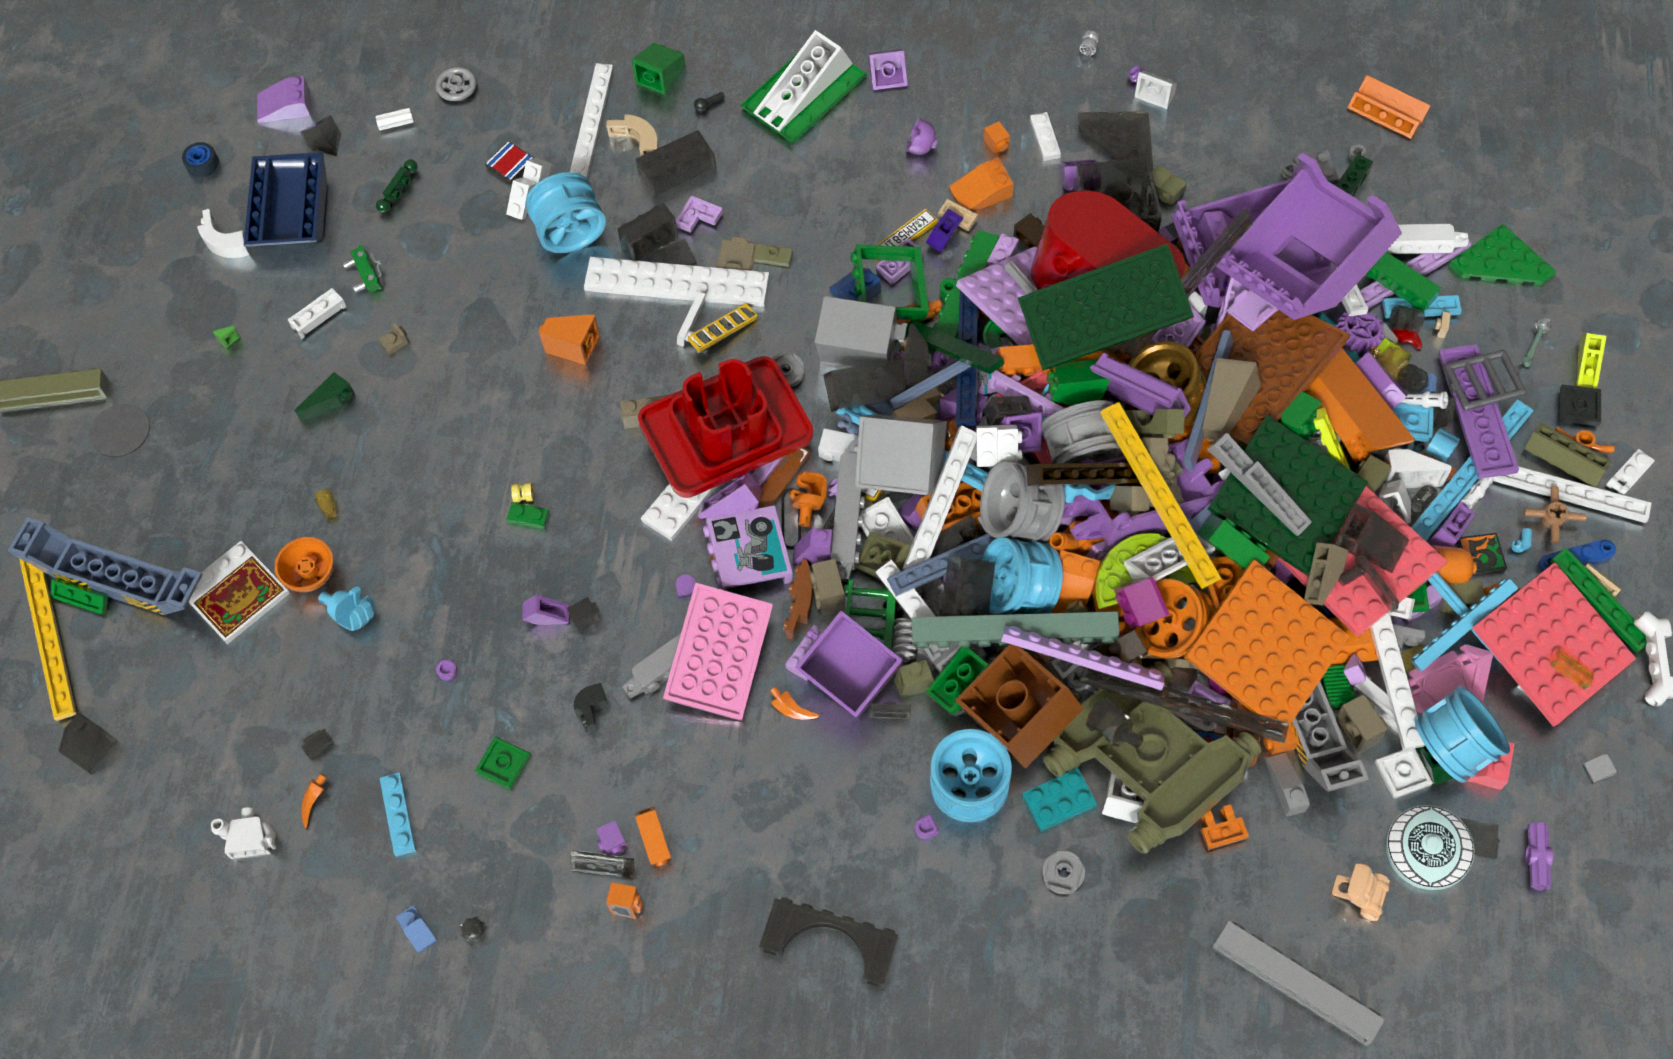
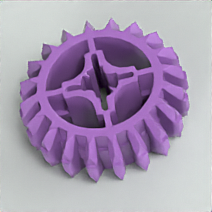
M1371 311L1367 314L1349 316L1347 312H1343L1336 322L1335 327L1349 333L1350 338L1343 345V349L1348 348L1350 352L1356 351L1357 354L1361 352L1363 355L1367 352L1372 354L1384 337L1382 334L1384 331L1382 329V320H1378L1377 315H1371Z

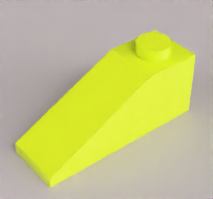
M1590 333L1581 334L1577 359L1576 386L1597 389L1606 336Z

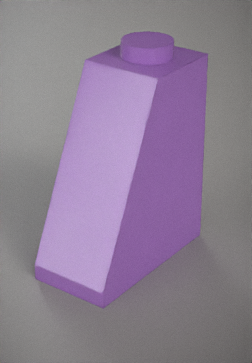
M812 528L794 546L792 564L801 565L803 558L807 559L809 566H812L814 563L831 560L832 530Z

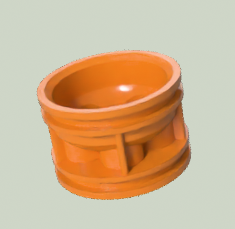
M1163 579L1155 581L1170 615L1140 626L1151 644L1147 653L1167 659H1185V654L1216 611L1212 598L1204 591L1178 580ZM1186 597L1187 605L1183 609H1178V601ZM1188 618H1194L1196 621L1195 627L1191 631H1187L1184 626V622ZM1157 623L1159 624V631H1158V633H1157V631H1156V624H1157ZM1172 633H1176L1178 636V643L1174 647H1171L1169 643V636Z

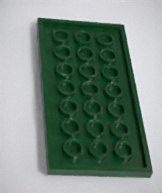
M1168 244L1018 297L1043 371L1194 318Z

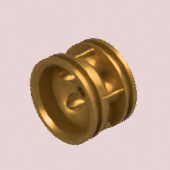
M1170 341L1157 342L1137 352L1128 365L1160 379L1177 389L1181 388L1191 408L1184 418V427L1193 423L1207 384L1194 354L1184 345ZM1173 371H1181L1177 379L1172 380L1170 378V374Z

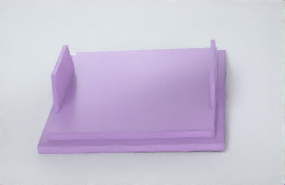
M1243 290L1235 297L1234 303L1226 309V312L1253 332L1279 309L1251 290Z

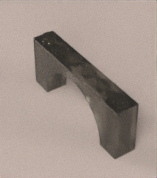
M782 897L781 900L775 898L759 945L760 952L781 958L785 948L798 935L817 928L833 929L848 936L859 948L864 960L863 983L884 989L899 941V935L895 934L894 930L889 928L881 930L875 928V925L869 922L857 923L849 916H842L841 918L834 916V913L828 910L817 911L808 904L802 903L800 906L794 904L788 898Z

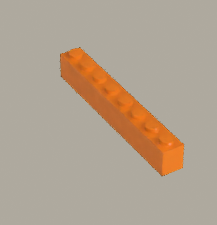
M1144 335L1070 362L1099 359L1103 353H1106L1110 359L1113 358L1115 361L1118 360L1120 364L1128 365L1137 352L1150 345L1148 335ZM1034 344L999 347L995 355L1003 358L1005 363L997 370L1009 378L1014 374L1031 376L1035 373L1043 372V374H1048L1049 370L1052 371V368L1045 371L1042 370Z

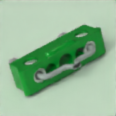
M359 245L358 248L350 251L353 258L343 263L346 269L356 264L363 280L362 283L353 287L354 291L357 293L367 288L370 293H373L378 289L382 290L383 286L379 280L382 276L379 268L381 261H377L373 253H368L362 245ZM369 255H371V257H372V259H373V261H374L375 263H378L376 267H377L379 276H378L377 273H376V270H375V268H374V266H373V263H372V261H371Z

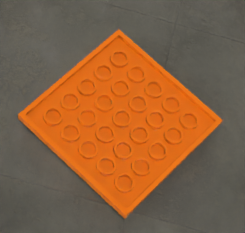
M1251 560L1200 635L1189 648L1184 658L1282 735L1286 732L1350 636L1256 560Z

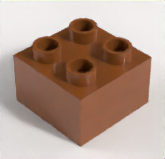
M1009 644L955 700L981 729L991 734L1000 742L1008 753L1025 769L1084 709L1061 681L1021 647Z

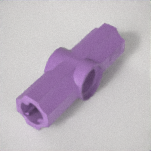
M1543 822L1529 823V845L1526 849V862L1530 866V887L1537 890L1550 889V866L1553 862V850L1549 847L1548 825Z

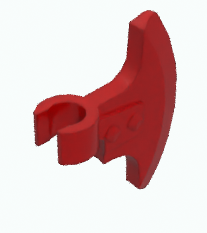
M1394 318L1393 321L1398 328L1395 330L1391 329L1397 339L1402 343L1410 342L1417 349H1421L1422 342L1415 329L1405 320Z

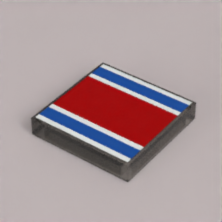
M507 141L485 163V166L512 184L513 180L518 179L524 173L526 160L533 159L534 157L510 141Z

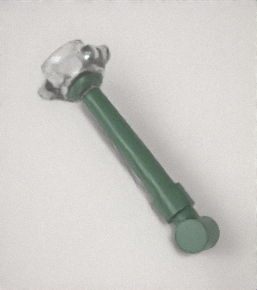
M1546 318L1534 321L1538 331L1529 350L1522 359L1525 367H1529L1532 364L1531 359H1533L1542 332L1552 330L1551 323Z

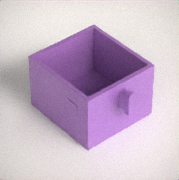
M840 611L820 637L812 629L808 631L806 635L811 639L813 638L816 642L796 665L795 669L854 717L859 719L904 662L853 619Z

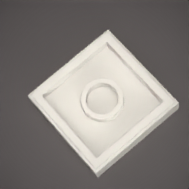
M1415 748L1401 750L1375 760V764L1393 799L1433 784Z

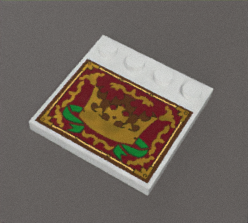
M240 541L201 572L203 576L193 592L189 603L226 644H229L289 595L290 592L249 548Z

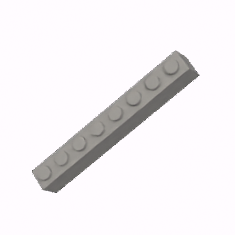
M1228 921L1215 942L1214 949L1366 1046L1372 1043L1385 1020L1380 1017L1381 1014L1378 1011L1364 1007L1356 997L1347 996L1341 992L1337 985L1333 983L1328 984L1323 981L1318 973L1314 971L1309 972L1304 969L1299 961L1282 955L1283 952L1280 949L1263 943L1264 941L1261 937L1244 931V927L1236 922Z

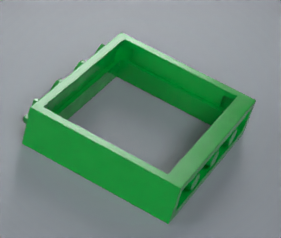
M856 244L854 251L851 252L850 260L854 265L852 278L855 279L854 294L857 295V301L867 303L862 259L910 261L915 307H895L897 320H925L929 307L921 247Z

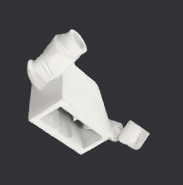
M254 808L241 809V819L231 820L230 823L223 819H215L211 823L212 832L226 840L225 854L230 859L271 854L270 847L273 850L276 849L275 831L268 822H264L260 817H254Z

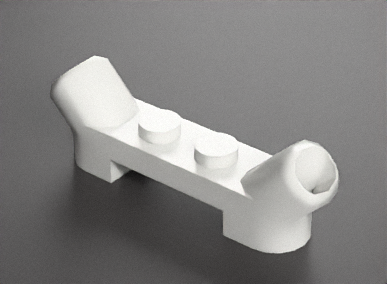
M1643 611L1634 619V625L1646 635V652L1649 655V672L1653 683L1644 694V697L1650 705L1661 706L1666 699H1673V677H1670L1665 638L1672 636L1671 625L1667 618H1656L1650 611Z

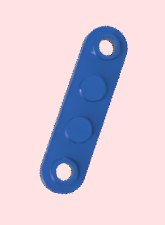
M1603 539L1572 547L1568 550L1585 567L1588 563L1596 564L1610 560L1616 552V547L1611 541ZM1563 550L1542 556L1538 562L1539 571L1543 572L1548 568L1550 564L1547 561H1551Z

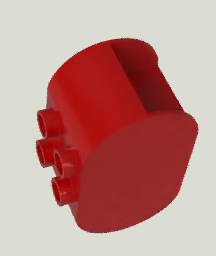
M1076 191L1059 197L1051 205L1032 262L1031 277L1036 288L1040 290L1168 244L1180 279H1182L1185 271V260L1177 247L1114 198L1095 191ZM1152 332V333H1149V334H1146V335H1148V338L1151 337V335L1153 334V332Z

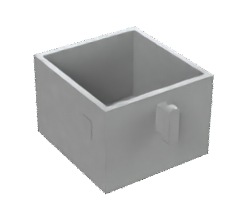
M824 296L815 338L820 364L890 375L896 340L904 344L907 323H902V325L897 323L896 308L892 306Z
M881 414L861 416L858 445L854 446V452H857L855 487L922 495L932 494L943 469L947 421Z

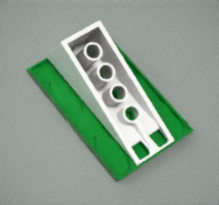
M815 30L801 50L740 104V107L793 144L832 107L836 106L848 92L850 93L867 76V73L855 66L840 46Z

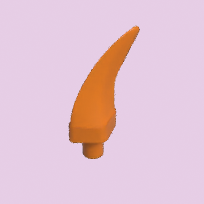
M776 686L770 690L775 697V700L771 703L785 716L800 720H810L819 717V714L799 707L787 690L783 694Z
M322 773L319 774L316 780L311 779L303 797L301 816L304 828L307 827L313 803L324 790L323 783L327 776Z

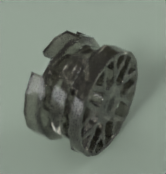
M1409 364L1399 371L1397 382L1408 393L1418 394L1427 386L1428 374L1424 369Z

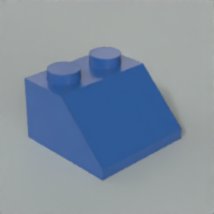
M863 268L866 300L868 302L881 293V280L870 269ZM852 271L829 287L839 299L857 301V295L854 294L855 279L852 278Z

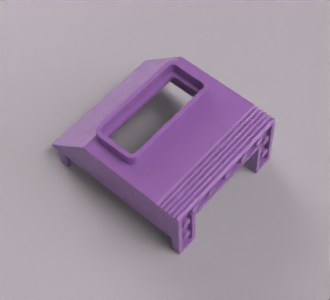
M1303 152L1297 157L1303 169L1225 253L1219 244L1213 249L1217 255L1216 267L1293 320L1336 307L1385 254L1388 248L1391 247V244L1402 235L1387 203L1374 195H1371L1366 200L1369 206L1328 182L1316 160ZM1293 238L1338 266L1321 286L1276 257Z
M1301 166L1293 168L1292 179L1186 209L1185 200L1177 202L1178 209L1175 210V213L1171 214L1189 265L1198 273L1195 281L1204 305L1221 308L1225 294L1223 284L1229 280V275L1215 266L1217 255H1208L1198 228L1203 213L1222 211L1233 219L1237 230L1244 223L1250 227L1302 170ZM1295 238L1276 256L1319 286L1337 269V265Z

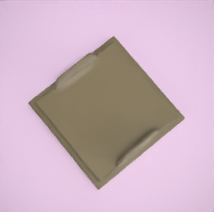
M732 237L731 240L722 239L716 268L752 271L753 258L758 243L748 242L745 238Z

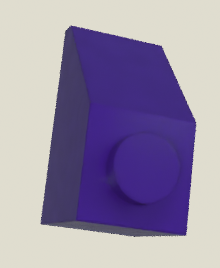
M948 208L934 227L926 243L942 252L962 222L963 217Z

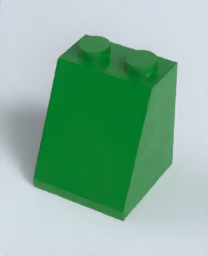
M652 43L631 60L635 82L665 95L685 67L683 53L657 43Z
M1099 359L1067 362L1053 367L1052 371L1049 370L1046 382L1049 384L1048 392H1050L1051 401L1073 406L1075 404L1102 400L1110 380L1092 372L1090 369Z

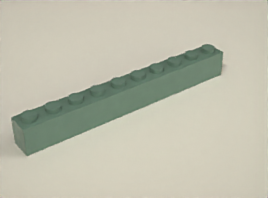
M1118 612L912 617L911 620L912 646L917 645V648L920 649L929 648V645H937L938 648H948L950 644H958V647H970V644L988 647L991 646V643H999V646H1008L1009 643L1001 641L1005 625L1009 627L1016 626L1028 633L1035 632L1040 634L1041 637L1048 639L1055 638L1064 644H1073V641L1091 644L1094 643V640H1102V643H1113L1119 637Z

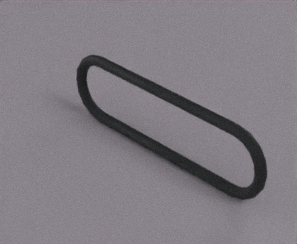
M794 488L786 489V490L782 493V497H781V524H782V535H783V538H784V496H785V494H786L788 491H791V490H793ZM798 509V522L800 516V509ZM798 525L799 542L801 540V526ZM785 543L786 548L794 549V546H788Z

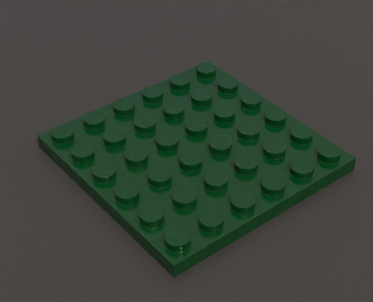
M1266 415L1244 449V452L1254 463L1258 461L1312 523L1300 535L1296 536L1231 472L1207 510L1223 520L1228 518L1236 524L1234 528L1239 531L1243 530L1251 536L1252 540L1261 544L1264 548L1309 577L1316 544H1332L1368 481Z

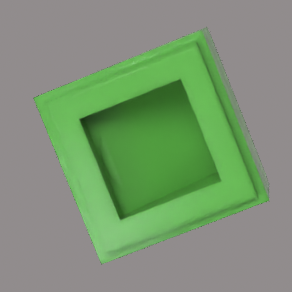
M234 326L213 331L218 342L225 348H228L240 338Z

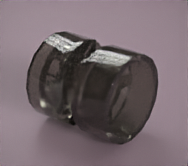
M1395 305L1390 314L1389 324L1391 329H1405L1415 333L1420 332L1424 323V310L1414 307L1409 309L1407 306Z

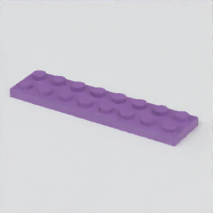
M1477 344L1441 349L1438 353L1442 368L1446 364L1481 355ZM1483 364L1472 365L1487 397L1494 396ZM1465 369L1453 370L1468 401L1479 400ZM1444 371L1478 479L1518 473L1519 467L1497 403L1468 411L1464 410L1456 393H1452L1450 389L1451 383Z

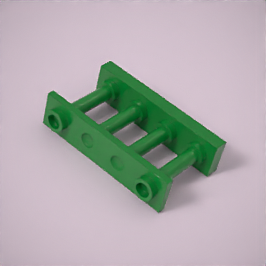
M849 579V585H845L844 595L847 597L846 615L850 618L851 615L879 617L882 620H886L885 628H881V630L864 629L872 636L884 640L883 645L892 650L896 599L887 588L885 590L854 587V581ZM853 595L884 598V600H887V608L880 610L852 607Z

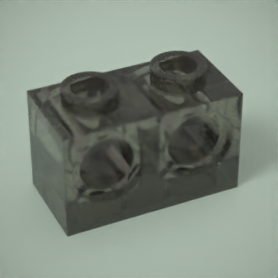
M1028 396L992 397L984 408L988 426L999 425L1005 416L1033 413Z

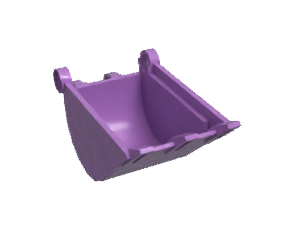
M1188 438L1183 442L1169 444L1168 453L1175 455L1176 461L1184 470V472L1177 476L1176 486L1180 487L1181 495L1184 499V503H1178L1186 518L1189 516L1193 519L1212 502L1224 480L1214 485L1209 483L1204 475L1214 466L1209 458L1197 463L1194 471L1186 469L1183 458L1189 442ZM1125 456L1097 463H1128ZM1087 459V460H1084L1082 463H1095V462H1094L1093 459ZM1088 485V486L1091 487V488L1094 489V490H1098V491H1099V490H1101V489H1103V488H1105V487H1108V486H1110V485ZM1078 495L1073 503H1064L1062 518L1090 516L1086 521L1070 529L1076 540L1104 538L1112 549L1121 541L1134 535L1154 533L1164 536L1168 533L1155 507H1149V511H1141L1139 515H1129L1126 512L1118 515L1115 519H1111L1100 503V499L1090 500L1084 495Z

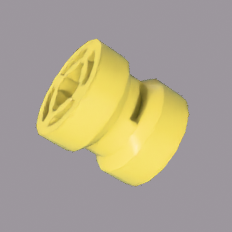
M526 482L524 485L512 484L511 491L514 503L521 502V500H526L527 502L534 501L532 482Z

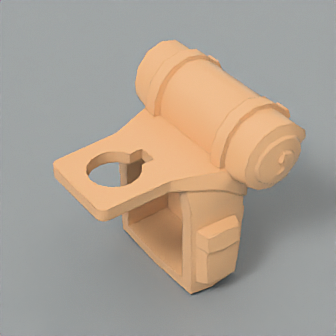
M1359 863L1355 865L1351 878L1337 875L1332 895L1350 900L1351 903L1360 907V915L1364 919L1378 921L1379 916L1383 912L1382 906L1386 892L1389 891L1390 880L1383 874L1373 873L1368 864ZM1341 883H1349L1347 893L1339 891Z

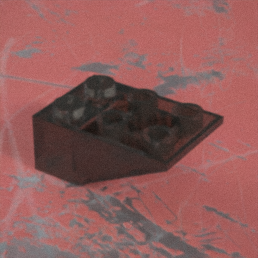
M1356 504L1339 534L1336 545L1347 549L1348 553L1392 573L1409 539L1376 512Z

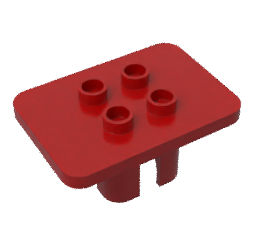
M760 356L747 362L739 359L726 360L718 364V374L706 380H703L701 372L693 374L684 381L682 390L645 405L638 414L639 427L675 494L683 498L694 497L808 446L813 439L812 423L777 362L767 356Z

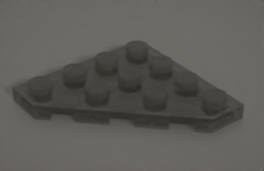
M1149 111L1078 112V131L1132 172L1151 173L1153 171Z

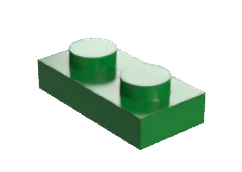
M511 502L506 520L508 523L545 529L550 512L547 508Z

